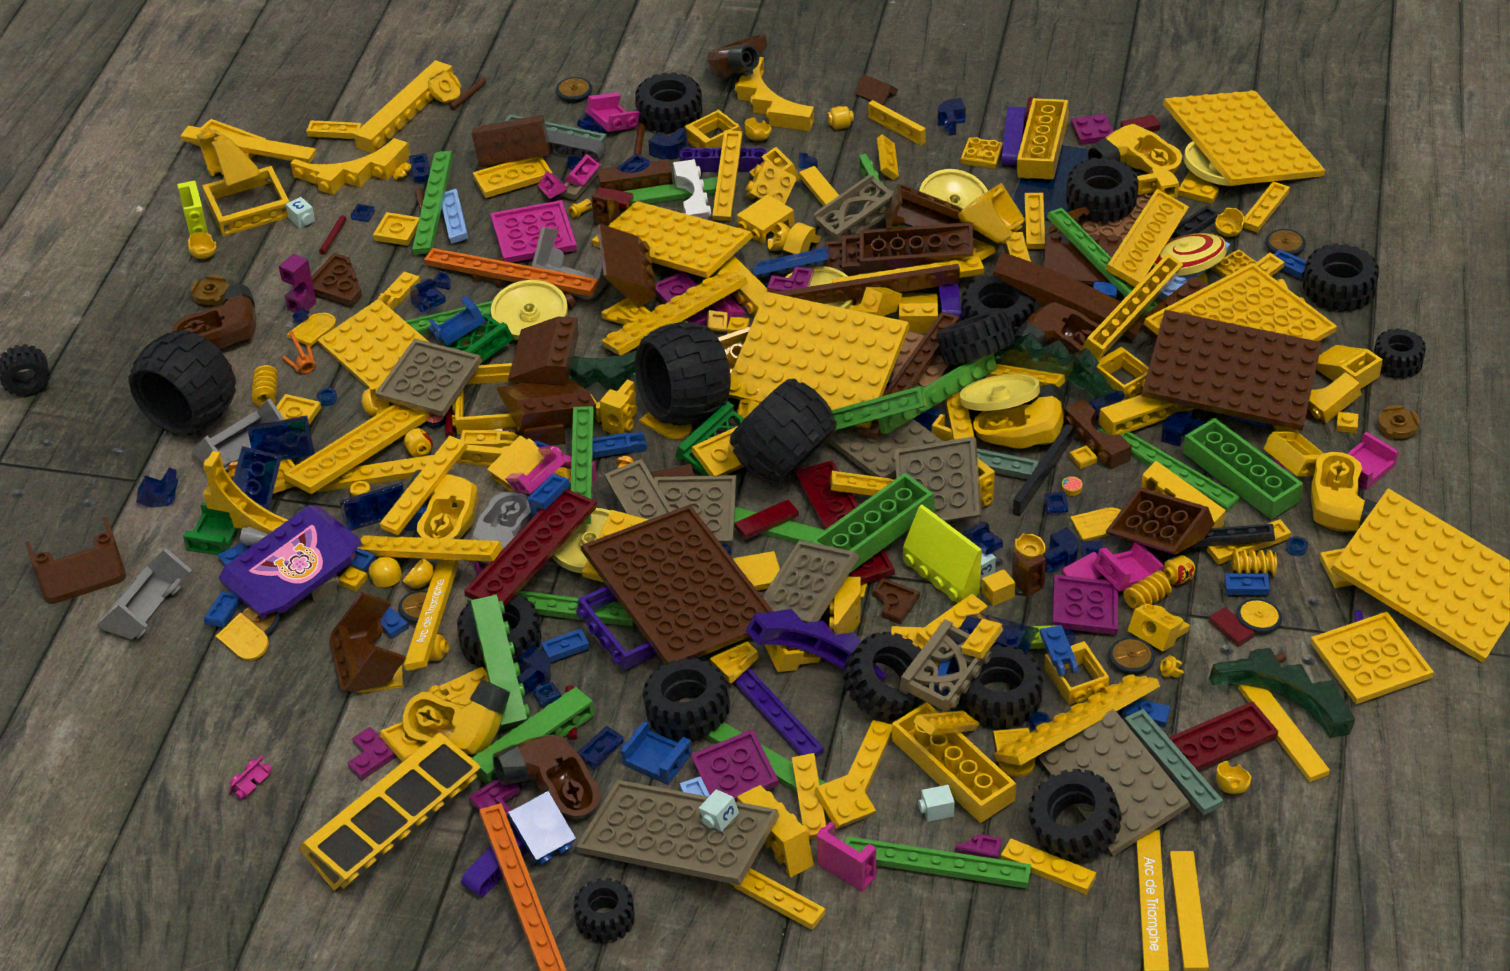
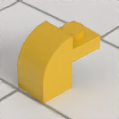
M1161 168L1151 169V174L1137 176V195L1152 193L1159 189L1173 198H1178L1179 182L1172 172Z
M798 222L789 231L783 250L793 254L807 252L811 242L819 243L821 236L815 234L816 228Z

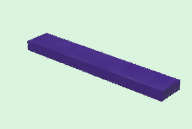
M750 668L745 670L733 682L735 687L798 756L814 753L816 758L824 753V748Z

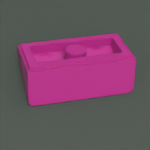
M586 154L565 181L583 187L600 167V164Z
M548 171L538 183V187L550 199L568 189L557 176Z
M730 294L715 302L723 312L728 313L727 323L730 317H744L746 315L745 311Z
M1095 552L1062 569V575L1097 580L1103 577L1093 566L1097 557Z

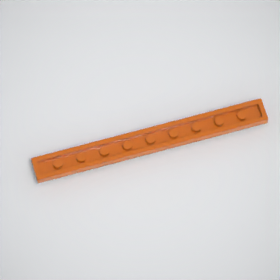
M432 248L424 259L427 266L511 282L540 280L553 284L561 291L590 297L599 286V281L596 278Z
M502 803L479 809V815L538 970L566 971Z

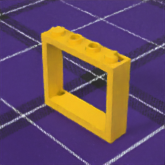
M272 166L258 169V175L228 186L225 185L224 179L202 185L205 200L222 236L288 218L286 204L290 201ZM270 183L273 184L280 198L279 201L222 216L215 199Z
M512 363L479 365L466 385L509 382L508 378ZM464 388L452 404V410L455 415H452V425L456 427L457 435L461 434L463 430H495L516 427L510 414L464 417Z

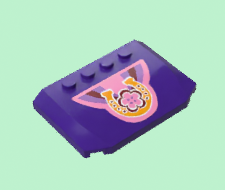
M307 506L224 566L219 580L223 586L264 619L267 618L266 614L277 611L279 614L287 611L349 565L355 558L354 553L357 548H361L362 542L360 538L321 507Z

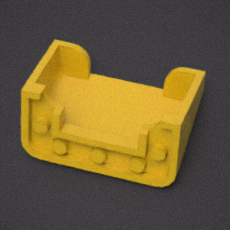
M211 128L203 129L200 134L196 135L210 176H215V174L221 172V175L224 176L225 185L228 186L259 174L255 163L229 137L211 130Z
M1002 183L970 202L957 215L961 222H973L974 230L997 244L1001 242L1002 245L1012 239L1011 235L1013 232L1022 228L1021 223L1025 221V218Z

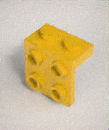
M767 161L760 165L757 164L753 171L755 176L746 186L745 190L747 193L745 197L751 200L755 197L761 199L768 194L785 204L794 186L796 177Z

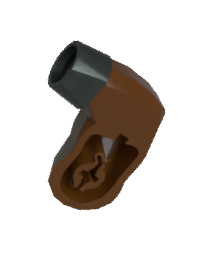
M762 34L741 39L709 52L707 62L711 73L720 79H727L742 72L743 76L753 74V69L759 64V57L767 47L766 35Z
M242 284L229 286L225 290L222 307L186 315L177 321L173 326L172 332L190 331L204 337L218 349L226 348L236 342L249 341L256 329L255 303L251 290Z
M1052 302L1039 308L1031 314L1026 323L1021 325L1015 333V341L1012 347L1017 354L1027 359L1034 357L1046 346H1051L1056 350L1068 352L1081 360L1092 362L1081 354L1080 351L1086 339L1100 324L1093 322L1074 309Z
M544 735L530 738L517 745L513 744L502 749L492 756L495 774L502 785L523 782L527 779L535 780L541 792L549 791L564 818L571 820L584 819L592 813L600 802L601 791L598 784L590 776L580 755L560 735Z

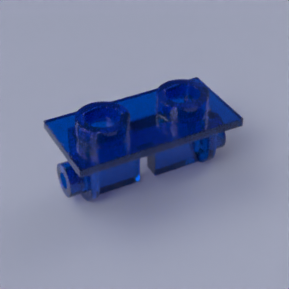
M1116 390L1105 395L1107 403H1105L1104 397L1089 402L1096 410L1097 420L1099 419L1101 408L1124 400L1125 394L1122 390Z

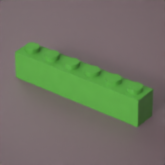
M497 595L471 600V608L489 682L510 692L505 712L501 718L500 729L505 730L518 727L527 721V717H530L528 704H523L522 696H525L523 683H518L517 676L520 675L518 663H513L512 655H515L513 642H508L507 634H510L508 622H503L502 614H505L503 601H498Z
M577 687L566 692L562 697L547 705L543 710L531 716L527 721L512 729L508 734L471 758L481 767L475 774L486 785L495 781L498 778L492 761L494 753L534 737L544 735H560L565 737L572 728H578L595 716L593 701Z

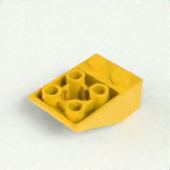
M1335 345L1319 355V364H1317L1316 370L1332 381H1335L1346 372L1360 383L1361 389L1380 377L1383 359L1368 349Z
M846 577L843 585L835 594L834 600L830 603V614H834V616H830V629L834 630L836 635L854 632L860 623V577Z

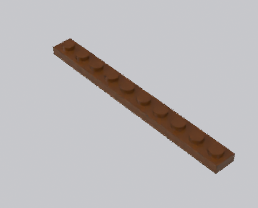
M958 264L771 293L828 304L863 298L866 287H884L899 293L957 284L960 279V267Z
M944 312L940 313L882 396L914 388L940 351L936 339L937 332L947 326L958 323L959 316ZM878 420L872 421L870 428L859 427V435L877 440L881 435Z

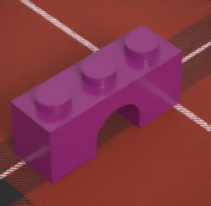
M292 254L279 265L281 280L292 285L290 291L285 294L287 310L302 316L316 304V298L308 260Z

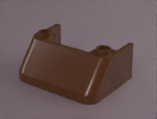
M897 184L886 216L887 228L891 229V226H902L904 223L913 227L963 223L957 216L963 209L911 187Z
M107 517L103 518L107 532L100 533L94 538V548L54 560L49 552L33 554L30 542H25L46 603L55 604L124 581L126 572Z
M361 592L332 631L330 647L341 690L352 693L386 685L393 679L394 674L406 660L404 655L377 647L374 644L383 633L380 619L391 606L390 601Z

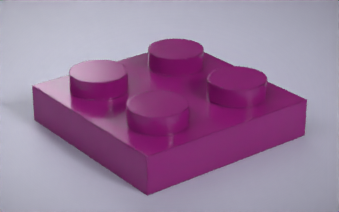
M1106 114L1071 118V126L1080 145L1097 143L1114 132Z

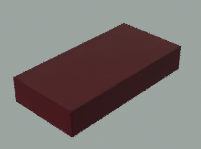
M1154 114L1120 121L1121 128L1135 124L1148 131L1160 130V123Z
M599 187L595 194L618 201L619 208L628 209L634 199L633 193Z
M1226 607L1209 616V622L1237 647L1254 638L1255 632L1244 627L1237 619V616Z

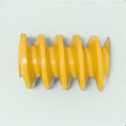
M259 366L253 372L251 399L258 407H261L268 399H271L274 404L276 403L278 372L272 366Z
M1233 550L1231 560L1232 573L1234 571L1237 573L1245 571L1246 574H1250L1251 571H1254V574H1259V571H1262L1263 574H1267L1268 571H1271L1272 577H1275L1277 571L1276 552L1273 556L1271 550H1267L1266 555L1263 550H1259L1256 556L1254 550H1250L1248 555L1246 550H1242L1239 556L1238 551Z
M1157 570L1150 576L1138 581L1137 584L1124 590V599L1130 608L1136 609L1145 603L1152 605V602H1158L1165 595H1170L1172 588L1167 576L1162 571Z

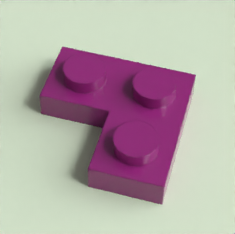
M795 266L791 278L772 275L767 286V292L809 287L814 276V269Z
M368 727L352 738L353 744L362 753L347 762L348 768L361 780H364L397 757L379 737L380 735L371 727Z
M496 779L470 795V803L478 811L479 809L502 803L507 816L508 812L512 811V809L505 802L519 794L520 788L516 783L502 785Z

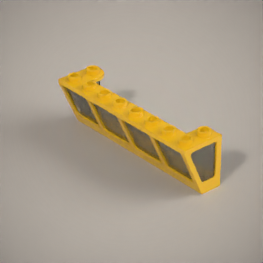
M439 732L304 841L298 849L334 891L340 886L344 889L360 875L357 871L364 866L365 869L370 867L377 861L375 856L381 852L384 855L394 846L392 842L396 838H399L401 841L411 832L409 828L413 824H416L417 827L428 818L425 814L430 810L435 813L445 804L442 800L447 796L452 799L478 777L475 773L481 767Z

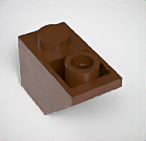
M592 194L594 225H610L611 222L620 216L619 202L611 198Z

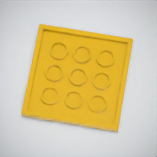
M1388 612L1311 637L1310 644L1355 704L1431 679L1434 675V671Z

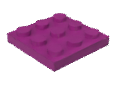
M1054 574L1052 626L1061 625L1063 629L1117 635L1118 590L1109 581Z
M753 729L691 754L692 761L709 795L717 789L734 797L735 802H738L737 796L759 785L765 790L780 785Z

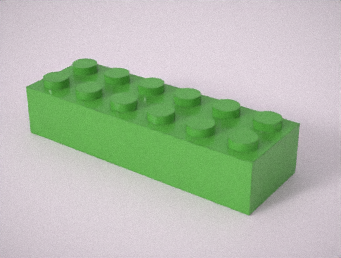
M1216 418L1185 435L1183 453L1272 520L1301 501L1303 489L1301 481Z
M904 473L812 539L811 543L856 552L859 559L850 571L851 573L911 528L920 505H924L934 512V495L907 473Z

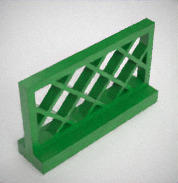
M484 313L482 316L487 321V325L478 326L467 333H472V336L465 337L467 335L465 334L446 346L443 343L442 346L450 348L452 345L457 344V347L453 349L480 355L483 362L514 338L507 324L504 322L500 324ZM485 331V334L477 335L478 332ZM470 342V345L462 346L463 343Z
M727 401L725 405L718 409L678 446L675 458L680 462L685 460L701 474L709 476L700 462L691 457L693 454L691 452L692 446L708 440L712 436H716L717 431H728L737 427L729 426L728 421L731 418L739 424L744 418L733 411L734 405Z

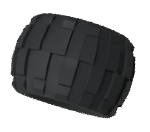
M678 322L661 326L650 332L647 336H644L638 345L635 355V375L638 389L648 411L661 423L687 425L704 421L727 403L731 387V374L727 355L718 337L706 325Z
M186 330L166 333L151 341L135 359L134 366L130 370L131 374L128 376L131 394L144 415L165 431L182 436H190L192 433H198L212 426L227 411L236 392L235 375L222 352L204 337Z
M795 378L787 379L772 391L738 425L730 436V444L734 447L733 452L739 462L753 476L763 482L767 481L770 485H779L836 429L837 421L832 416L833 411L828 403L816 390L803 382L799 383Z

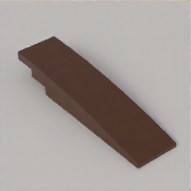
M973 222L860 230V235L842 236V240L825 241V247L830 249V256L825 261L824 266L837 269L846 275L927 265L974 256Z
M1004 252L1001 254L992 273L994 276L1045 305L1056 302L1082 313L1098 324H1101L1121 303L1068 276ZM1142 314L1123 335L1134 340L1144 315Z

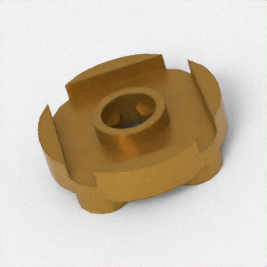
M209 275L205 276V280L200 281L198 279L193 283L191 292L194 303L215 307L222 305L225 290L229 287L225 278Z
M1400 405L1388 406L1379 414L1377 424L1381 432L1389 440L1415 437L1420 422L1417 413L1413 410L1411 412L1404 410L1405 407Z

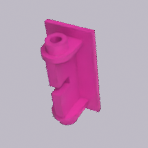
M263 755L257 760L252 759L245 767V772L241 775L238 773L231 779L229 795L235 791V796L238 799L246 798L257 787L252 780L260 785L271 774V766L262 763Z

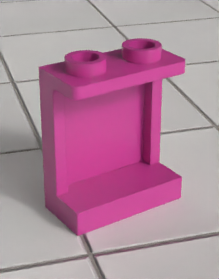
M618 92L588 96L585 112L608 132L637 128L640 115L638 111L627 112L619 105L621 95Z
M1368 432L1363 434L1361 443L1347 453L1361 463L1362 471L1358 479V486L1367 490L1394 468L1397 463L1398 450Z
M556 446L540 447L538 451L544 457V460L527 476L524 473H511L505 480L515 492L531 494L566 462L563 458V452Z
M1135 542L1130 551L1115 555L1107 548L1099 549L1093 565L1118 591H1123L1157 570L1162 571L1163 564L1142 544Z
M830 822L826 827H822L818 831L816 836L818 865L863 892L876 878V848L868 844L859 852L835 837V824L833 822Z

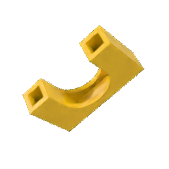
M1345 372L1329 386L1317 390L1312 389L1308 410L1316 419H1321L1324 423H1328L1338 412H1341L1361 396L1360 383Z

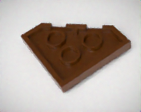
M333 253L312 276L315 295L352 306L362 296L350 257Z

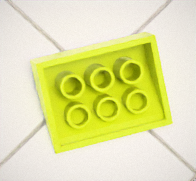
M920 505L903 546L904 563L917 571L922 578H926L935 588L948 595L952 601L959 603L970 594L975 596L980 594L982 549L924 505Z

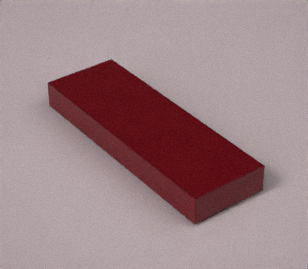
M787 499L735 522V528L747 540L799 517V511Z

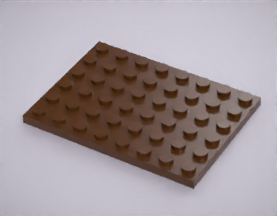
M1165 310L1143 387L1142 397L1303 431L1322 342Z
M691 505L684 506L581 546L582 553L665 665H668L673 660L676 662L681 661L682 658L693 660V658L701 657L748 638L750 635L746 632V629L754 614L773 612Z

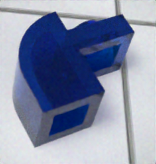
M962 98L946 100L938 106L937 125L947 129L949 136L956 135V124L965 123L966 108Z
M680 127L671 136L658 132L648 141L649 155L661 160L679 158V152L686 146L688 141L686 129Z
M430 278L410 288L411 303L421 312L427 309L431 310L446 302L445 295L435 287L434 281Z
M1189 411L1173 413L1166 419L1162 427L1161 442L1181 447L1185 435L1207 422L1192 418V412Z
M169 467L161 480L145 475L137 489L136 503L153 508L165 507L173 503L178 485V479H176L177 470Z
M980 522L962 533L963 536L981 548V552L986 556L1003 547V540L990 531L987 522Z
M1068 527L1050 535L1049 551L1043 553V556L1046 558V573L1059 569L1063 565L1067 567L1078 560L1079 542L1075 534Z
M532 645L518 657L522 674L517 679L519 684L523 683L525 696L534 691L539 684L546 688L550 684L552 677L548 655L535 645Z

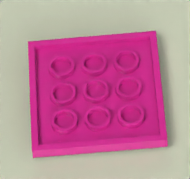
M562 200L490 213L500 251L506 262L514 263L534 259L542 227L558 229L554 248L560 249L563 253L577 250V244Z

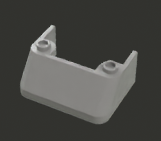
M542 227L532 267L596 278L599 281V286L591 297L569 293L583 299L592 300L596 298L609 282L603 274L602 259L596 267L594 275L563 266L564 253L560 249L554 248L558 229Z
M268 399L257 411L212 438L205 437L192 451L203 463L208 459L212 451L220 452L223 466L227 471L230 463H233L267 441L271 444L279 438L278 434L288 424L272 400Z
M165 548L140 571L97 625L104 631L131 640L134 637L139 639L146 631L147 624L145 622L166 596L169 594L173 596L181 586L178 583L192 569Z

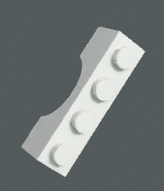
M695 159L673 162L676 187L685 189L692 194L688 200L683 202V213L708 220V217H711L710 206L706 205L708 198L707 193H703V179L699 178L701 177L700 167L696 166Z

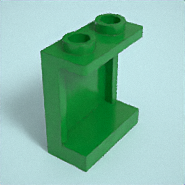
M202 502L200 506L202 515L193 532L186 531L183 536L186 550L218 556V554L230 549L240 528L233 526L229 512L208 509L206 502Z

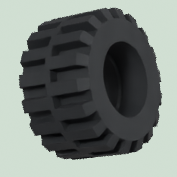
M1396 328V330L1389 329L1387 332H1382L1377 337L1374 354L1383 359L1380 373H1385L1386 376H1392L1397 379H1405L1408 376L1413 377L1415 374H1418L1423 367L1426 351L1425 341L1422 340L1420 335H1416L1415 332H1410L1407 329L1400 330V328Z
M23 344V346L15 345V348H8L7 352H3L0 358V382L3 389L8 391L9 394L13 395L15 393L19 397L21 395H24V397L29 396V394L35 395L37 391H42L44 389L43 386H47L48 380H50L46 355L42 353L41 349H36L33 345L28 347L27 344ZM29 369L24 372H18L20 370Z
M598 878L596 882L589 881L586 887L582 886L579 889L580 893H576L574 901L575 920L578 931L581 934L583 933L586 939L592 938V941L596 943L598 940H601L602 943H607L608 940L614 942L617 941V937L623 938L626 936L625 931L630 932L635 921L632 893L628 891V887L625 884L621 885V881L618 880L613 882L611 878H606V880ZM602 908L613 909L606 913L595 912Z

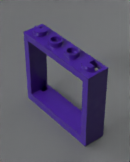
M606 586L578 598L576 613L579 619L586 623L590 633L598 638L602 648L610 653L614 663L618 664L624 671L657 656V653L649 642L626 652L595 614L594 610L617 601L613 593Z

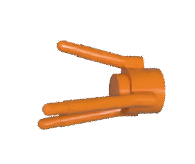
M290 331L289 334L300 355L296 359V364L286 356H283L282 359L291 365L297 373L308 374L316 366L311 346L306 345L308 355L304 354L294 333Z

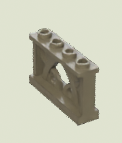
M870 174L816 211L813 216L817 226L822 228L836 241L842 240V236L860 235V230L869 229L887 216L894 191H890ZM865 204L863 210L858 214L846 216L848 209L853 205Z
M946 619L901 676L899 691L905 694L909 692L942 709V712H948L951 707L955 708L957 706L960 695L968 691L971 680L979 676L982 669L981 666L987 664L992 656L990 649L982 659L962 654L961 647L970 634L952 626L953 623ZM943 649L947 654H941L939 651ZM954 656L959 672L938 676V668L932 660H948ZM931 669L933 671V676H930L931 672L927 673L925 672V670ZM934 686H939L938 689L941 694L943 689H948L950 692L948 695L942 696L934 691Z

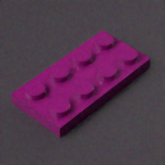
M683 271L655 283V292L657 297L666 304L673 297L682 295L687 292V289L698 285ZM713 303L683 321L707 325V312L709 310L723 311Z

